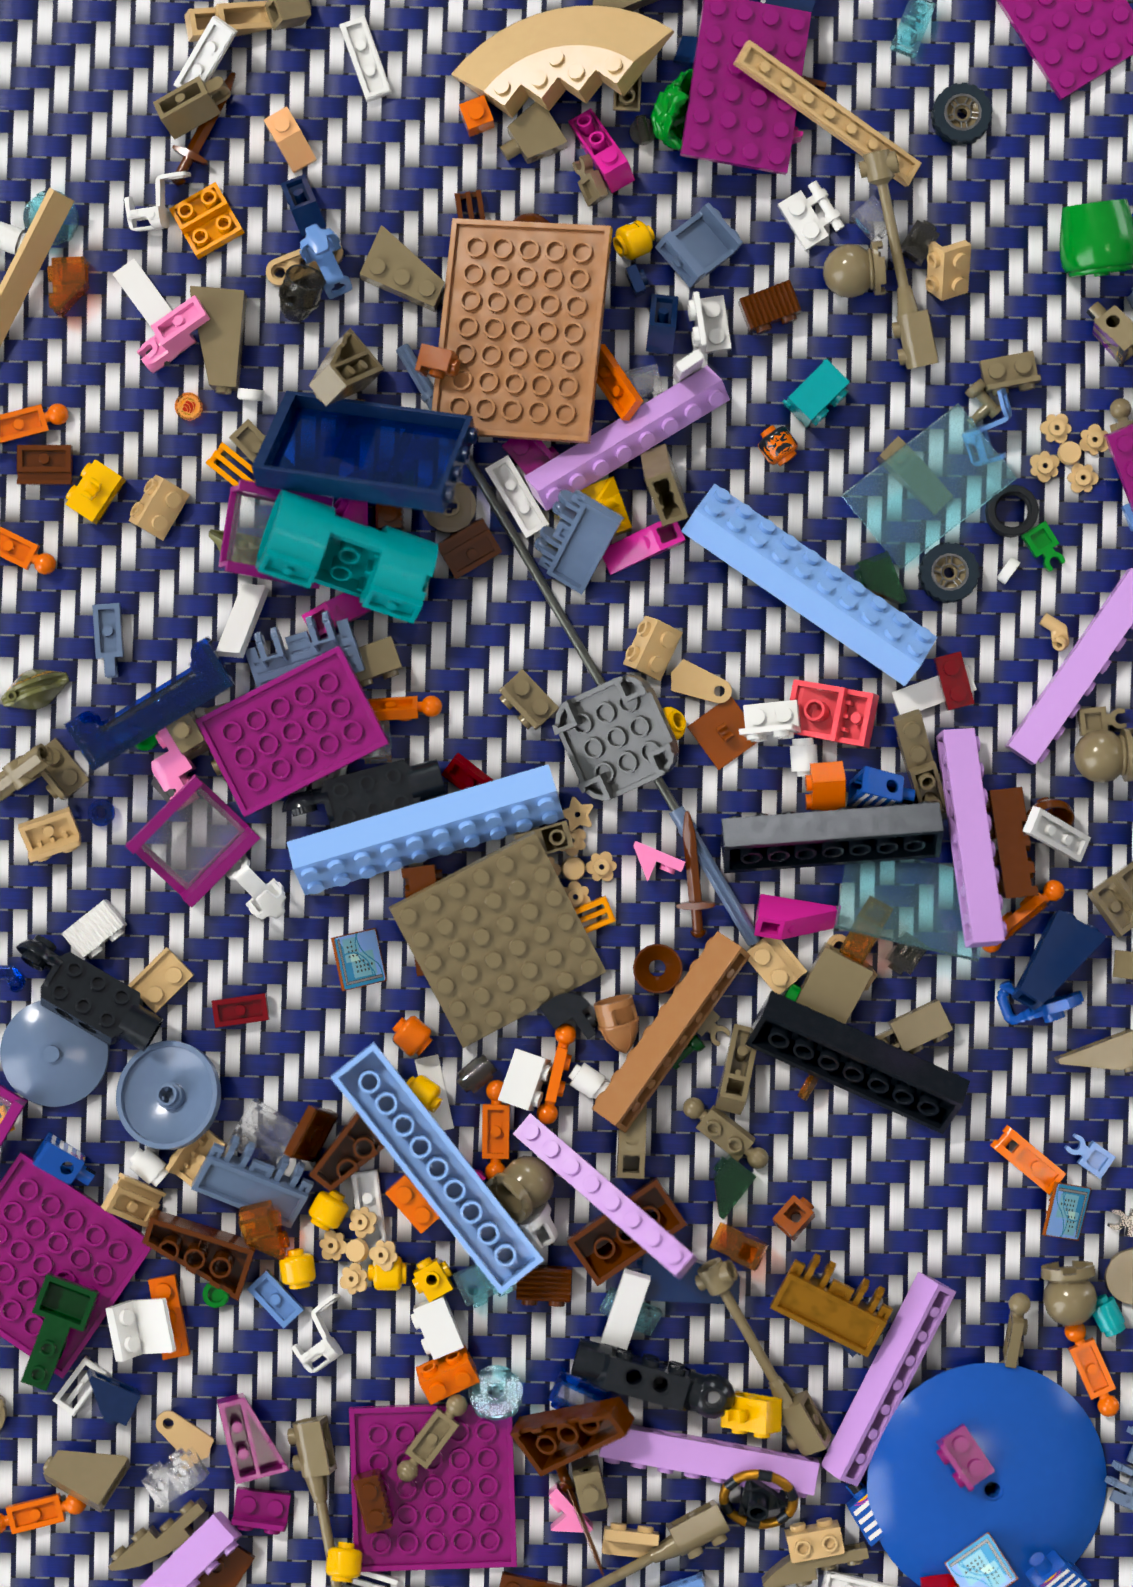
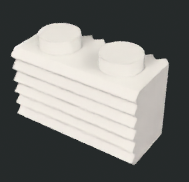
M105 899L67 928L62 935L81 959L87 956L93 959L104 950L101 946L109 939L111 942H114L125 933L122 928L127 923L113 905Z

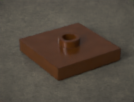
M308 1105L283 1154L290 1158L314 1162L335 1124L338 1114L329 1109Z
M238 1546L228 1556L223 1554L217 1560L220 1563L219 1566L209 1575L204 1573L198 1579L200 1581L198 1587H236L255 1556L241 1546Z

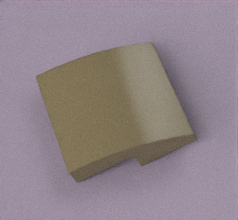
M1132 861L1086 893L1117 938L1133 928Z

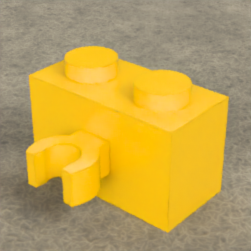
M95 459L92 464L90 462L87 463L82 470L81 476L83 478L77 486L73 485L66 495L68 501L65 505L97 525L126 480Z
M734 1391V1404L731 1409L725 1410V1415L721 1417V1427L730 1428L734 1434L752 1432L756 1438H769L770 1434L781 1431L782 1398Z

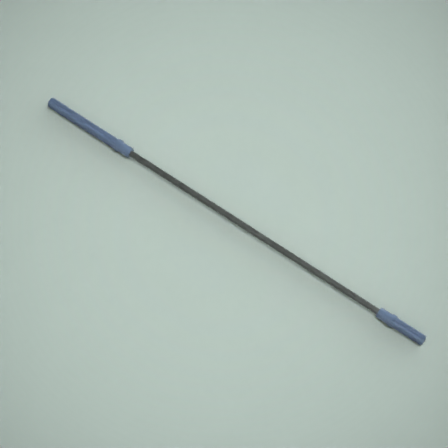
M404 344L396 350V353L420 391L422 401L431 410L434 386L428 376H421L415 370L417 358L408 344ZM450 437L453 444L456 445L458 438ZM470 454V459L466 466L597 686L605 683L594 661ZM662 777L653 780L671 810L669 815L678 828L679 835L683 837L682 832L686 810L683 805L679 807ZM693 822L700 866L747 945L752 946L758 943L760 937L754 936L755 928L696 830L697 826Z

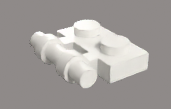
M817 180L808 185L813 194L811 197L806 199L800 190L777 205L805 252L829 237L824 227L831 224L836 232L845 227L840 219V212L838 209L833 208L827 198L829 196L825 188L822 189ZM817 203L825 214L821 219L817 217L812 209V206Z

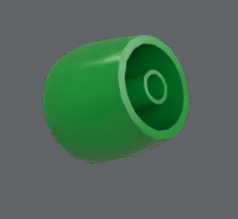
M1127 199L1100 201L1062 208L1059 242L1060 260L1064 272L1068 273L1069 277H1082L1094 274V277L1110 275V272L1133 269V216Z

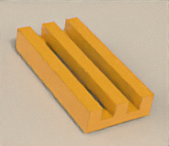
M223 442L214 451L212 457L206 461L208 466L233 486L238 485V482L215 464L217 459L243 480L255 482V480L253 481L221 455L225 451L253 474L252 465Z
M606 896L574 908L576 913L580 914L601 904L604 905L599 910L579 917L581 923L605 913L608 915L605 919L585 926L586 933L616 921Z

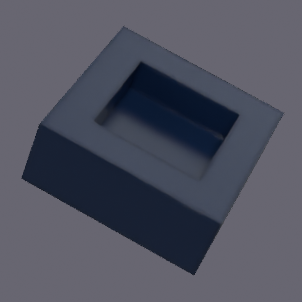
M636 264L627 267L625 274L635 298L645 294V286L649 283L644 270L638 271Z

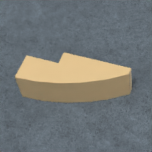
M267 0L221 3L215 7L188 9L184 15L188 41H199L213 16L219 17L238 31L236 36L272 29L265 7Z

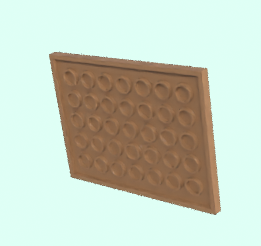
M452 218L438 347L453 350L459 356L460 369L454 377L435 378L432 411L473 416L474 428L478 429V436L590 444L613 231L611 226Z

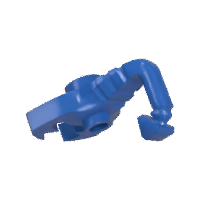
M1002 982L996 997L1004 1020L1011 1025L1043 1017L1045 1023L1053 1022L1064 1018L1065 1010L1074 1008L1084 1001L1081 990L1062 996H1055V993H1053L1035 1011L1028 1007L1026 1010L1014 1015L1007 997L1009 994L1012 995L1015 990L1013 982Z

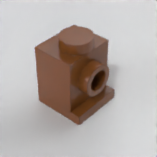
M421 344L415 370L427 377V374L438 379H444L445 376L454 377L460 369L459 356L453 350Z
M793 1195L772 1218L773 1223L791 1240L795 1241L799 1234L815 1218V1214L812 1211L814 1206L804 1197L798 1199ZM793 1214L801 1215V1219L798 1222H793L791 1217Z

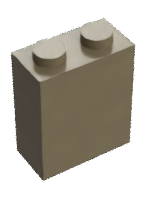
M666 443L640 454L645 481L662 526L688 518L683 489Z
M825 942L806 976L795 1002L846 1024L874 972L873 966Z

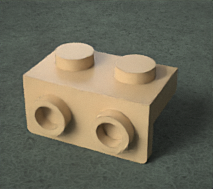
M963 240L944 247L935 241L929 243L927 278L925 281L926 289L941 301L968 293L971 244Z
M155 475L146 483L144 487L145 493L141 500L132 507L129 521L163 541L190 494L168 480Z
M645 616L637 627V634L632 645L626 651V658L623 664L655 680L661 681L683 632L658 619Z
M70 807L18 824V830L28 850L30 862H43L50 859L52 855L60 852H72L81 845V833Z
M208 1129L196 1142L175 1151L171 1155L165 1170L177 1175L192 1187V1182L213 1143L225 1146V1149L228 1144Z
M831 1517L820 1518L816 1520L815 1524L806 1525L805 1522L794 1523L790 1525V1528L784 1529L792 1563L845 1553L838 1520H832Z
M611 1522L610 1526H604L603 1554L639 1558L649 1553L650 1549L659 1544V1533L654 1531L652 1526L638 1525L637 1529L627 1528V1524Z

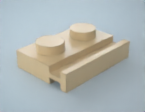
M763 937L758 943L747 950L751 955L747 961L775 993L781 994L803 974L808 972L782 940Z
M166 947L128 986L140 992V998L154 1013H157L195 974Z
M120 1172L118 1182L113 1184L101 1208L106 1212L147 1228L152 1213L155 1209L158 1210L160 1206L159 1201L162 1196L165 1197L166 1193L159 1188Z

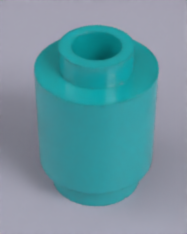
M1106 1294L1098 1296L1096 1310L1092 1315L1100 1331L1104 1332L1106 1337H1111L1126 1329L1124 1325L1125 1319L1113 1296L1107 1297Z

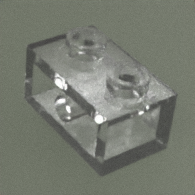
M193 1446L185 1451L182 1447L168 1456L169 1461L163 1465L159 1461L146 1470L148 1474L142 1480V1483L158 1508L163 1507L200 1484L210 1474Z

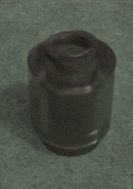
M484 1054L479 1058L476 1056L457 1073L460 1077L457 1082L466 1093L471 1090L475 1094L494 1078L493 1074L498 1070Z

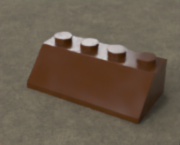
M654 1177L627 1196L670 1235L675 1234L687 1225L657 1177ZM604 1213L567 1237V1243L597 1286L647 1253L641 1245Z

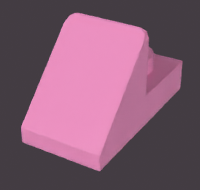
M637 841L633 844L647 881L656 862L661 863L659 869L673 875L676 870L682 872L685 861Z
M556 1483L549 1489V1496L551 1498L548 1501L558 1513L561 1511L564 1513L551 1524V1531L583 1533L570 1497ZM582 1514L590 1533L593 1530V1523L585 1514Z

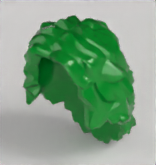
M693 69L681 72L679 77L672 84H669L664 92L661 91L651 114L655 137L663 141L664 145L674 150H681Z

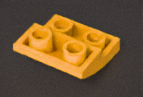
M216 182L169 208L198 260L245 233Z

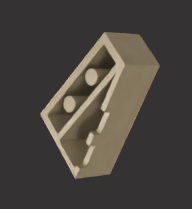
M381 225L361 269V280L436 312L444 294L445 282Z
M350 328L330 348L309 386L314 391L316 398L328 406L364 390L384 368Z

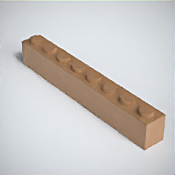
M717 931L706 942L705 949L699 958L692 962L689 972L684 979L675 986L668 1002L660 1007L658 1016L644 1030L639 1043L629 1051L622 1067L612 1075L611 1082L605 1091L597 1096L592 1110L626 1133L751 955L740 945Z

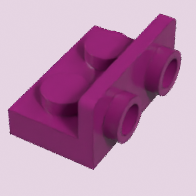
M509 439L502 445V448L525 475L560 455L553 446L547 448L541 440Z
M963 1423L936 1441L940 1448L936 1453L945 1466L949 1463L956 1471L952 1476L960 1488L966 1486L971 1492L974 1490V1485L995 1472Z
M238 1486L231 1525H237V1529L243 1531H252L253 1528L264 1529L265 1533L273 1535L280 1534V1531L285 1532L288 1524L291 1493Z

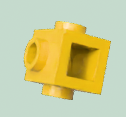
M427 1257L416 1264L418 1269L414 1270L413 1275L415 1278L412 1279V1282L419 1294L422 1292L425 1294L429 1303L453 1289L454 1284L450 1279V1276L453 1274L446 1261L441 1263L438 1257L433 1260ZM428 1275H434L437 1279L431 1280Z

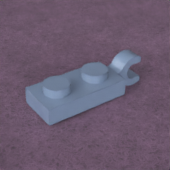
M121 604L92 605L96 659H104L105 677L118 678L116 658H124Z

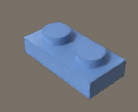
M268 1269L247 1288L283 1329L304 1310L302 1305Z

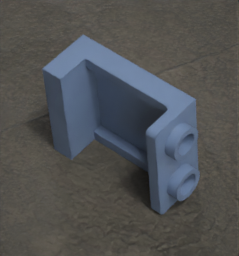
M706 203L688 221L673 232L670 230L666 233L655 248L688 287L691 288L733 256L743 242L738 233L725 222L721 213L716 208H713L710 203Z

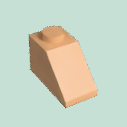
M287 106L264 119L268 131L293 173L317 160Z

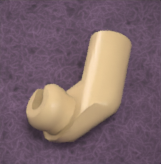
M1045 613L1039 624L1051 632L1053 648L1057 651L1065 650L1069 645L1067 626L1048 613Z

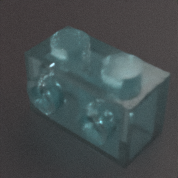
M477 1264L471 1265L453 1275V1279L466 1307L473 1305L474 1308L480 1307L489 1302L488 1297L496 1293L500 1297L514 1290L511 1286L500 1295Z

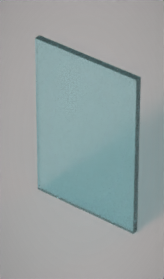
M958 403L843 493L842 497L853 509V513L857 514L885 549L886 554L890 555L898 567L902 569L1017 478L1006 465L1005 460L998 455L974 424L973 419L967 415Z
M919 859L845 864L839 902L836 907L837 913L834 928L976 962L979 961L981 947L965 948L954 868Z

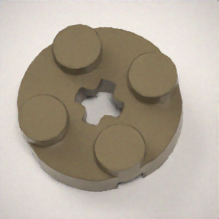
M441 480L434 483L429 489L437 490ZM463 482L456 483L454 488L455 494L452 502L457 504V509H453L452 513H447L446 510L445 513L423 510V514L431 527L443 533H456L470 525L476 514V499L470 488Z

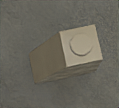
M58 1450L54 1457L50 1456L45 1462L43 1475L46 1482L101 1513L129 1470L130 1462L124 1455Z

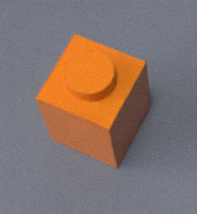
M484 95L459 104L460 114L469 137L495 128L494 119Z

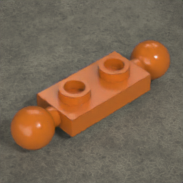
M56 403L51 405L47 412H43L42 405L39 404L1 414L0 444L49 431L48 422L55 425L64 424L69 416L67 408L62 404Z
M0 527V557L26 570H29L31 564H34L35 569L44 575L50 574L55 570L56 560L51 554H37L40 548L39 545Z
M418 696L368 699L380 723L385 720L409 721L417 719L418 712H423L428 717H435L442 710V702L436 696H427L421 702H418Z
M1048 881L1043 887L1042 894L1027 896L1021 901V907L1014 913L1010 911L1002 917V921H1005L1007 927L1005 940L1044 910L1049 901H1058L1064 896L1065 889L1060 881ZM1002 943L997 946L982 947V949L993 953L1000 949Z
M562 1024L555 1031L558 1045L545 1102L537 1109V1118L543 1124H552L558 1117L555 1103L557 1096H563L566 1083L561 1081L563 1070H569L572 1055L567 1054L568 1046L576 1039V1030L570 1024Z
M493 1080L488 1083L486 1095L491 1100V1104H482V1159H490V1163L485 1168V1176L488 1180L497 1173H503L506 1167L501 1163V1159L510 1158V1104H502V1101L498 1100L504 1083L500 1080Z
M1084 1324L1065 1326L1064 1333L1066 1338L1075 1343L1068 1350L1089 1398L1092 1400L1099 1397L1097 1404L1099 1412L1106 1417L1114 1416L1119 1410V1402L1114 1396L1109 1395L1108 1392L1115 1390L1116 1387L1093 1338L1084 1339L1086 1336Z
M60 1493L8 1505L5 1508L7 1515L0 1513V1534L5 1531L7 1526H10L12 1534L64 1522L66 1520L65 1512L73 1515L80 1514L85 1510L86 1504L71 1495H68L65 1501H62Z

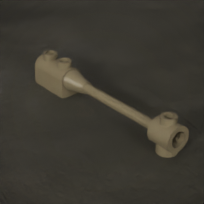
M889 149L864 154V161L858 162L861 178L867 177L868 183L878 187L898 284L897 322L892 323L894 338L901 339L902 349L897 350L900 366L906 364L908 370L939 363L929 310H918L913 290L908 283L888 183L895 177L894 173L900 172L896 151L890 152Z
M720 1257L707 1261L697 1270L698 1275L695 1276L696 1285L701 1291L707 1289L711 1296H721L769 1380L768 1383L772 1396L782 1398L781 1427L785 1426L789 1432L786 1436L789 1448L791 1450L799 1449L802 1456H808L827 1449L832 1433L808 1391L805 1390L795 1394L786 1382L778 1376L731 1294L730 1289L738 1277L735 1265L730 1260L722 1261Z
M323 1415L293 1422V1428L288 1429L287 1437L290 1445L296 1444L298 1455H294L292 1458L293 1468L295 1472L301 1471L312 1499L316 1503L327 1560L328 1550L331 1547H335L326 1502L327 1475H330L337 1469L328 1417ZM331 1581V1587H343L342 1582Z
M713 1499L666 1524L670 1535L662 1540L658 1546H654L649 1550V1553L585 1587H609L652 1563L688 1555L689 1559H693L704 1552L701 1546L709 1542L713 1546L722 1544L728 1539L726 1533L730 1529L717 1503Z

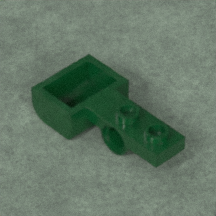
M49 1272L46 1274L32 1313L45 1318L20 1382L44 1391L48 1390L57 1364L64 1352L70 1329L74 1328L83 1332L87 1328L99 1297V1291Z

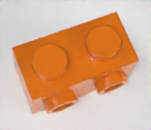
M843 761L810 763V775H805L806 791H810V794H805L806 810L819 809L830 811L845 807L846 778Z
M406 1173L385 1192L389 1199L421 1234L440 1218Z
M465 1345L462 1349L438 1359H432L416 1367L419 1384L430 1405L480 1382L476 1365Z

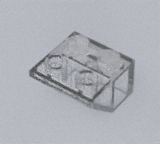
M255 1098L240 1119L227 1144L233 1135L240 1137L239 1146L236 1151L242 1154L249 1141L256 1143L250 1160L255 1158L276 1168L298 1124Z

